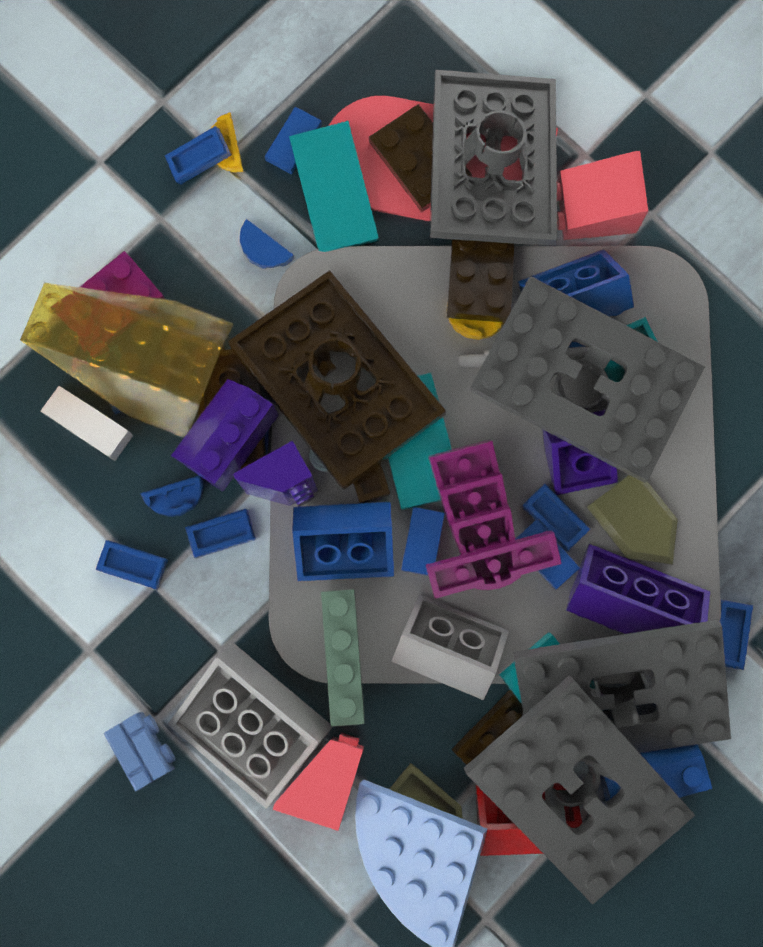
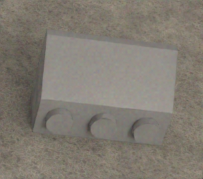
M419 594L391 662L484 700L496 675L509 631Z

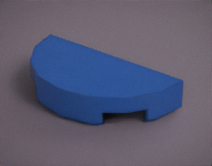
M245 220L240 230V244L244 255L252 264L262 269L284 267L295 259L291 252L249 220Z
M195 476L140 494L145 504L156 513L168 517L181 516L192 510L200 501L204 489L203 478Z

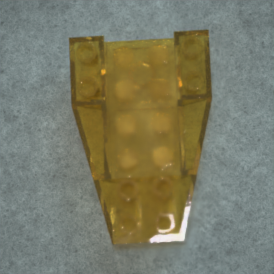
M44 283L20 341L129 417L185 437L195 423L200 403L221 350H224L233 323L175 300Z

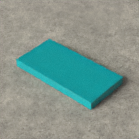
M349 121L289 136L318 251L328 252L348 246H360L379 241Z
M432 373L418 375L420 380L439 401ZM443 417L388 457L401 511L441 501L428 456L452 450Z

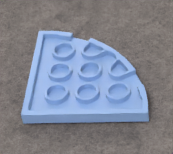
M363 780L359 783L356 798V834L360 853L372 884L390 911L418 938L432 947H455L487 828Z

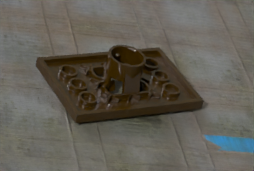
M330 270L228 341L231 349L343 490L446 415L444 407ZM330 351L346 352L356 361L355 373L341 383H333L332 388V384L320 379L315 374L313 368L315 366L325 378L337 369L330 359ZM309 365V372L303 383L297 374ZM361 367L368 371L376 381L373 386L365 391L357 389V384L361 377ZM324 393L339 395L345 402V405L337 412L330 414L321 406V401Z

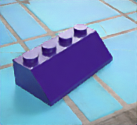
M588 544L570 591L566 611L604 625L611 630L629 634L708 621L710 591Z

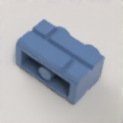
M143 712L134 714L103 733L135 792L175 769L172 765V762L175 761L172 750L166 743L161 745L156 736L159 728L151 715L145 716Z

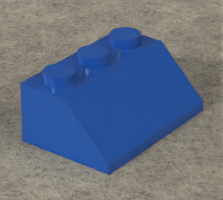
M604 249L532 276L609 317L620 315L623 311L634 308L629 274ZM529 277L518 281L521 292Z
M391 502L293 507L292 533L298 581L394 577Z
M697 744L640 753L679 798L713 789L703 755ZM600 775L605 800L608 801L619 792L620 786L617 782Z

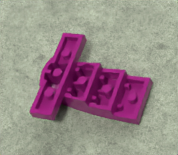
M491 439L428 456L442 506L460 553L459 556L426 564L435 599L473 588L478 590L500 589L512 584L521 578L523 574L562 564L555 534L552 530L515 540L511 508L507 503L503 477L499 471Z

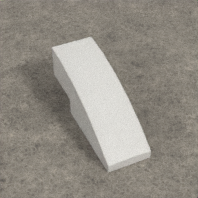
M58 386L41 410L42 413L114 461H116L133 437L128 430L60 386Z

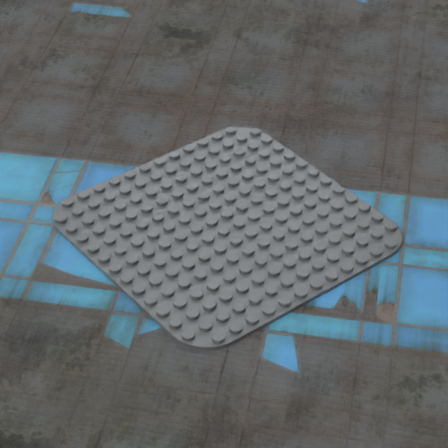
M348 246L328 252L316 249L297 259L285 271L278 283L274 297V309L330 270L418 376L432 373L439 403L446 410V415L443 418L451 448L456 449L489 439L493 441L499 471L503 477L507 503L511 508L515 538L519 536L535 521L521 506L544 484L554 492L544 450L543 431L538 426L469 391L481 366L460 368L459 355L484 354V350H491L500 331L490 338L476 340L462 336L449 323L446 309L448 303L451 246ZM514 246L511 310L521 294L518 281L604 249L629 274L634 308L623 311L620 315L610 316V318L628 325L646 317L658 343L705 366L648 480V483L678 519L673 565L645 560H630L710 591L708 621L719 620L721 623L709 302L702 279L696 270L682 257L659 247ZM330 351V359L337 369L325 378L315 366L313 368L315 374L320 379L332 384V388L333 383H341L355 373L356 361L346 352ZM309 365L297 374L303 383L309 372ZM361 367V377L357 384V389L365 391L373 386L376 381L368 371ZM581 369L576 379L566 374L562 378L561 385H563L565 396L570 401L579 405H590L598 401L600 392L593 389L597 379L588 370ZM557 375L553 376L549 383V389L553 393V386ZM324 393L321 401V406L328 413L337 411L345 405V402L339 395ZM603 399L601 403L590 412L606 410L607 401ZM272 401L279 416L272 424L271 452L293 441L318 488V491L313 493L315 498L302 506L358 504L359 501L353 484L343 490L329 472H322L313 467L309 458V446ZM388 458L381 462L390 495L366 503L391 502L394 577L298 581L292 533L293 507H298V505L295 503L292 506L270 501V634L281 658L293 670L306 678L328 683L321 592L355 590L362 683H441L391 662L419 594L509 631L496 675L491 684H506L499 674L515 661L513 652L529 649L548 632L553 634L560 644L624 634L566 611L570 591L577 572L556 590L538 571L521 575V578L500 589L478 590L473 588L435 599L428 576L401 571L413 508L401 511ZM617 469L618 483L629 474ZM618 483L557 495L590 528L566 552L579 567L588 544L626 558L587 509L591 503ZM441 501L417 507L445 513ZM444 515L436 562L460 555L446 515ZM643 670L646 680L649 681L653 677L652 670ZM637 671L601 676L597 681L598 684H630Z

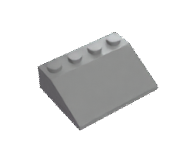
M234 643L214 659L168 723L173 730L266 809L333 728L329 722Z

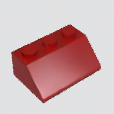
M554 783V789L566 790L560 783ZM475 784L477 825L487 828L480 856L543 854ZM544 791V793L542 794V798H543L544 800H545V791ZM564 806L566 823L571 828L579 827L582 824L580 807Z

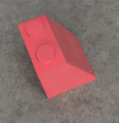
M640 151L560 171L557 179V201H559L560 211L557 212V229L562 230L563 240L637 233L648 213Z
M341 733L339 738L333 737L275 802L273 810L338 831L364 750V746L358 744L360 738Z

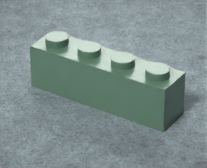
M355 590L321 592L331 727L365 724Z

